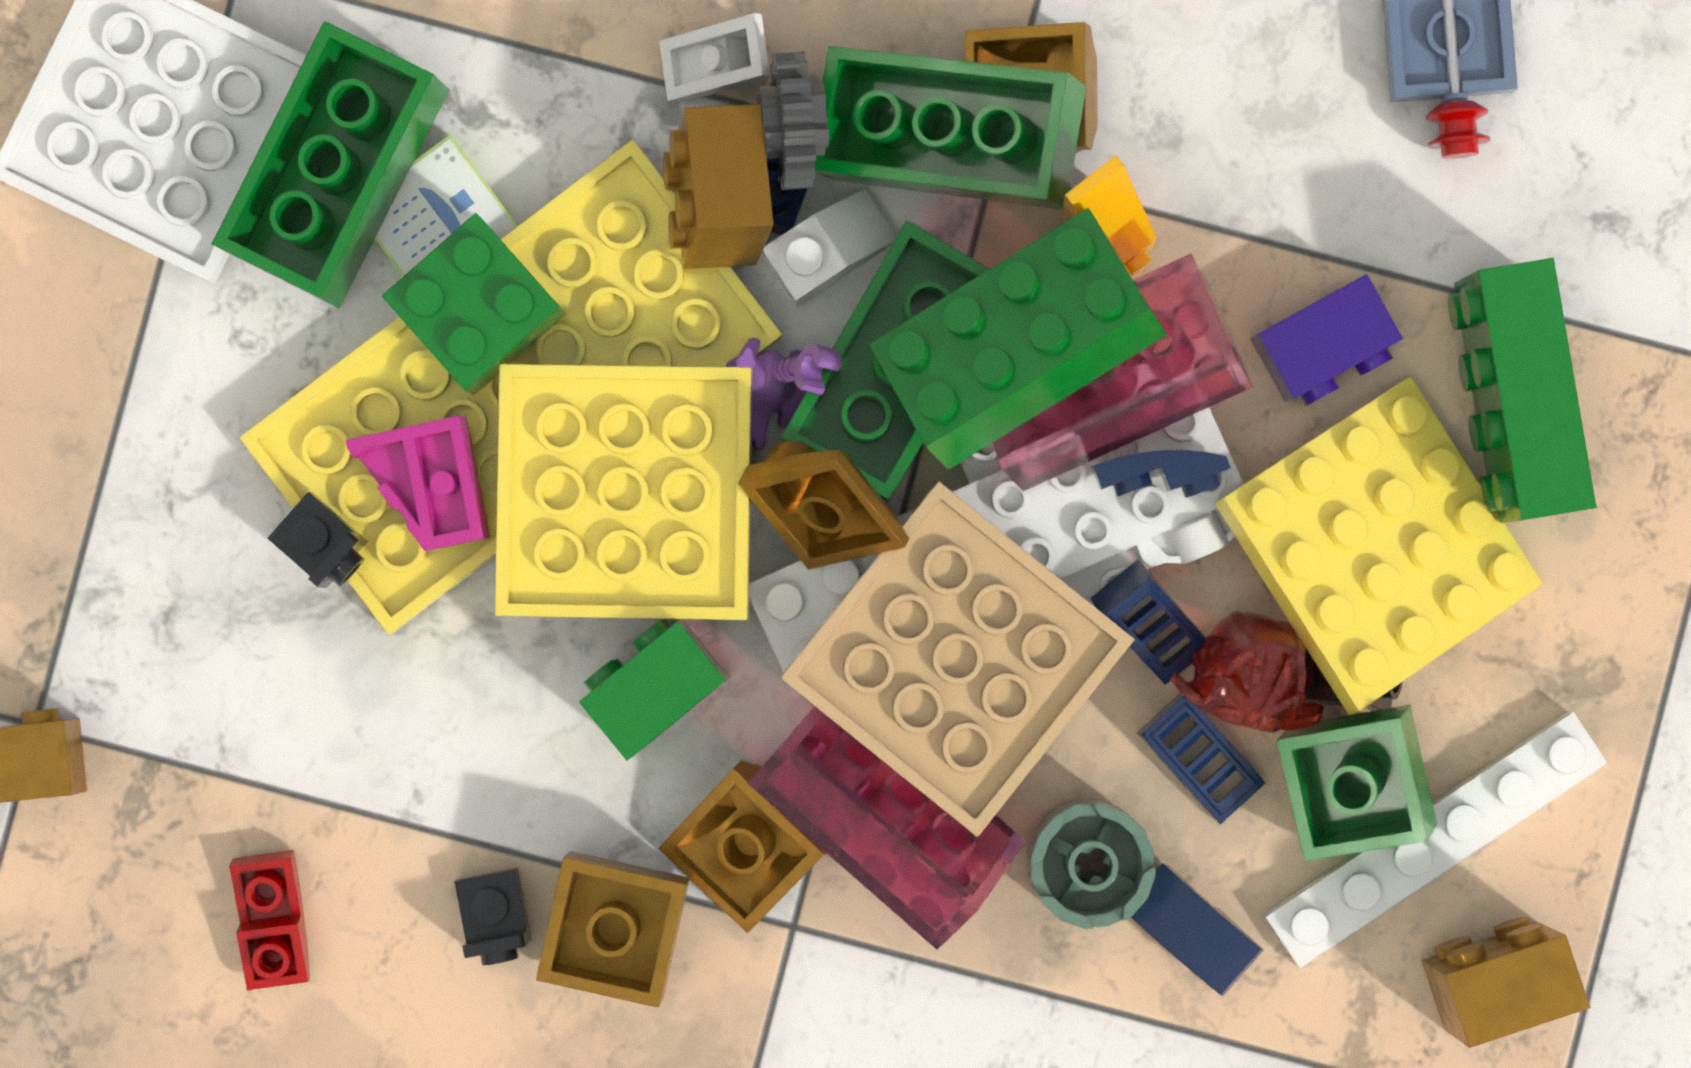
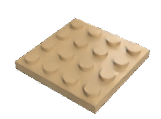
M938 481L902 525L909 537L906 547L879 553L781 675L780 679L978 837L1135 639Z

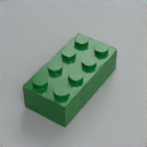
M324 21L211 244L340 309L449 89L433 73Z
M828 46L823 85L826 94L829 148H825V155H816V161H814L816 173L836 181L1063 210L1065 194L1070 190L1086 86L1069 73Z
M1088 207L869 345L924 445L949 470L1167 336V333L1109 237Z
M905 221L832 348L840 354L841 368L839 371L823 368L821 378L825 386L824 393L819 395L807 391L781 436L782 442H801L807 444L816 452L844 450L880 497L889 503L923 441L869 344L990 268L912 223Z
M1554 257L1477 270L1455 282V293L1448 296V310L1453 329L1455 331L1462 330L1466 354L1459 355L1458 368L1463 389L1465 391L1472 390L1476 415L1469 416V433L1475 452H1483L1486 476L1479 478V484L1481 485L1484 504L1488 506V510H1491V512H1498L1500 523L1597 508Z

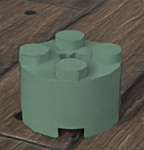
M1097 799L1072 800L1051 810L1034 829L1027 849L1028 877L1043 905L1061 921L1083 929L1110 926L1120 920L1124 921L1132 917L1148 899L1156 876L1153 848L1144 828L1121 808ZM1094 848L1102 849L1103 851L1098 858L1106 863L1103 871L1100 874L1089 871L1085 878L1076 875L1081 869L1078 863L1075 862L1077 856L1081 852L1090 854Z

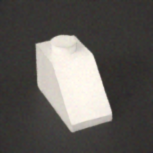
M863 189L811 215L766 245L762 253L764 259L796 307H799L890 247L897 235L867 190Z

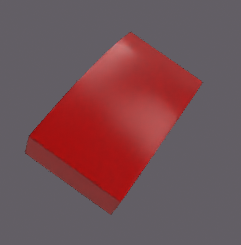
M294 850L233 858L229 868L240 921L236 935L247 990L308 982L310 972L307 937Z

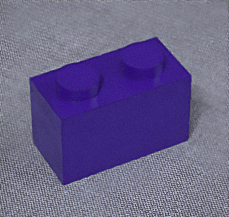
M1367 274L1250 338L1285 403L1301 395L1306 406L1337 390L1339 387L1333 377L1355 366L1359 375L1362 376L1393 359L1388 347L1403 339Z

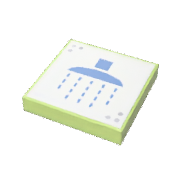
M448 135L413 162L375 240L400 274L404 276L474 213H477L500 239L518 225L453 137Z

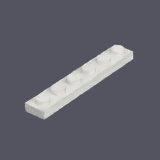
M1567 711L1432 801L1437 826L1428 841L1354 853L1262 915L1296 966L1302 968L1608 764V762L1576 714Z

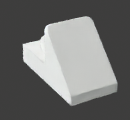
M749 14L659 41L667 101L686 102L727 90L760 91V86H765L770 77L762 14Z

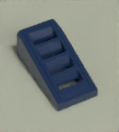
M1139 559L1090 598L1100 612L1135 639L1129 647L1165 685L1211 649L1206 647L1205 651H1198L1206 639L1205 635ZM1148 595L1153 598L1128 620L1123 617V615ZM1159 610H1164L1165 614L1140 634L1135 631ZM1173 623L1178 626L1152 649L1147 645ZM1187 636L1191 640L1167 661L1162 662L1160 657Z
M1180 692L1136 733L1220 825L1265 784L1256 771L1184 692ZM1188 717L1194 726L1174 745L1168 748L1162 739ZM1204 734L1211 743L1184 766L1178 757ZM1220 752L1227 761L1200 784L1194 775ZM1236 770L1244 779L1217 803L1210 793Z

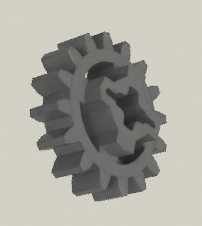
M804 51L774 53L771 55L772 64H770L772 82H770V86H760V94H757V104H761L766 158H775L781 190L813 188V179L816 177L814 164L816 155H825V148H829L825 88L823 82L811 83V77H808L807 59L805 60Z

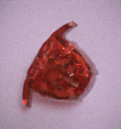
M1238 610L1229 613L1208 634L1200 649L1194 651L1192 664L1195 667L1193 680L1187 681L1176 671H1174L1170 682L1178 691L1202 711L1210 713L1224 722L1253 730L1271 733L1277 732L1280 729L1295 730L1310 727L1318 723L1323 717L1324 707L1321 704L1304 703L1307 696L1305 693L1307 673L1304 649L1299 636L1290 623L1278 621L1259 613H1241Z

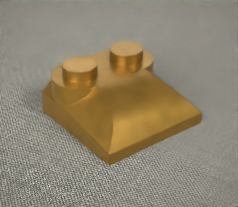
M1086 22L965 30V61L1065 72L1086 86L1076 153L1082 150H1092L1097 131L1098 114L1097 56L1090 25Z
M779 442L769 449L763 462L747 466L738 483L808 570L905 548L908 543L909 537L898 518L844 450L816 452L813 448L801 442Z
M740 760L658 849L745 932L749 933L823 857L832 845L821 820L766 768Z

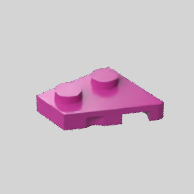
M458 415L346 440L349 452L354 458H359L380 485L377 489L392 508L400 511L406 519L408 530L424 551L491 538L466 416Z

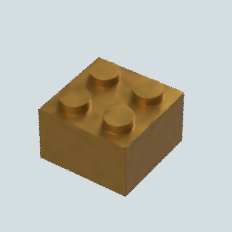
M761 104L685 107L678 130H670L669 152L663 153L664 186L666 190L675 189V211H670L668 217L671 249H681L683 269L757 265L774 225Z
M569 851L562 860L536 981L659 1008L664 997L690 878Z
M1529 917L1516 918L1498 924L1493 928L1496 936L1472 943L1470 936L1443 942L1435 947L1436 956L1421 960L1444 1030L1469 1048L1591 1008L1567 936L1543 923L1535 922L1531 924Z

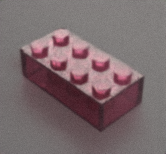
M1192 253L1134 279L1167 333V336L992 443L1002 470L1022 491L1028 490L1253 388V384L1208 279Z
M815 706L799 721L747 783L936 950L979 910L1026 843L1019 834L997 815L993 817L982 833L976 837Z

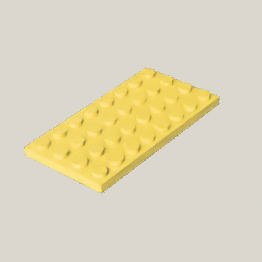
M633 139L501 239L567 313L510 364L726 367L727 362L739 355L750 338L760 340L758 355L781 339L783 335L731 267L683 269L681 249H671L669 241L668 217L670 211H675V193L672 189H665L662 176ZM397 317L239 437L292 508L308 492H313L368 541L358 552L365 560L348 582L388 634L396 632L496 555L499 374L477 394H470L460 386L400 317ZM458 415L466 416L491 538L424 551L408 530L406 519L400 511L392 508L377 489L380 485L359 458H354L349 452L346 440Z

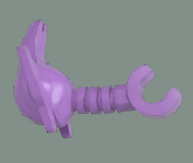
M750 338L739 355L727 362L726 367L752 368L751 446L753 445L754 449L760 451L765 446L767 423L770 414L779 411L777 425L783 428L787 427L807 391L819 395L824 393L825 386L821 378L823 368L839 371L842 366L841 357L837 350L813 343L808 344L802 351L798 349L792 350L787 358L777 350L757 355L760 340Z

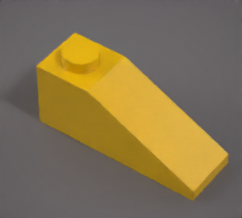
M1115 155L1065 194L1061 224L1089 207L1134 278L1153 262L1148 252L1154 249L1157 237L1124 164Z

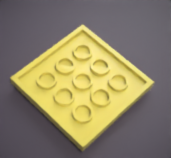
M500 364L495 616L748 620L750 497L738 483L746 467L751 465L752 368Z
M1411 376L1392 386L1214 502L1348 715L1363 710L1543 584L1505 523H1500L1498 512H1491V510H1488V506L1484 504L1481 485Z

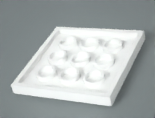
M75 0L0 150V181L215 285L230 254L211 243L306 55L194 0Z

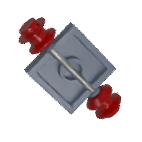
M1382 0L1390 102L1442 98V104L1437 105L1426 115V120L1439 124L1440 134L1439 137L1428 143V147L1441 149V158L1444 159L1478 155V145L1489 142L1490 136L1477 132L1476 120L1488 114V109L1475 101L1468 100V96L1513 93L1518 89L1511 0Z

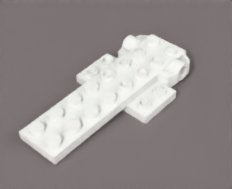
M1146 363L1100 384L1101 387L1090 400L1073 408L1070 407L1067 398H1064L960 462L970 484L953 491V493L1094 607L1095 605L1090 598L1138 559L1147 570L1163 563L1184 565L1229 545L1235 536L1214 502L1244 483L1198 382L1187 385L1165 364ZM1161 450H1189L1227 456L1231 467L1217 473L1221 485L1185 498L1181 487L1171 491L1166 490L1158 468L1148 472L1152 484L1118 497L1113 485L1099 490L1091 469L1093 465L1115 458ZM915 509L897 516L901 525L904 524ZM879 554L809 570L800 560L749 583V599L783 673ZM1148 595L1123 615V617L1136 613L1153 598ZM790 687V690L794 698L801 696L799 693H797L794 689Z

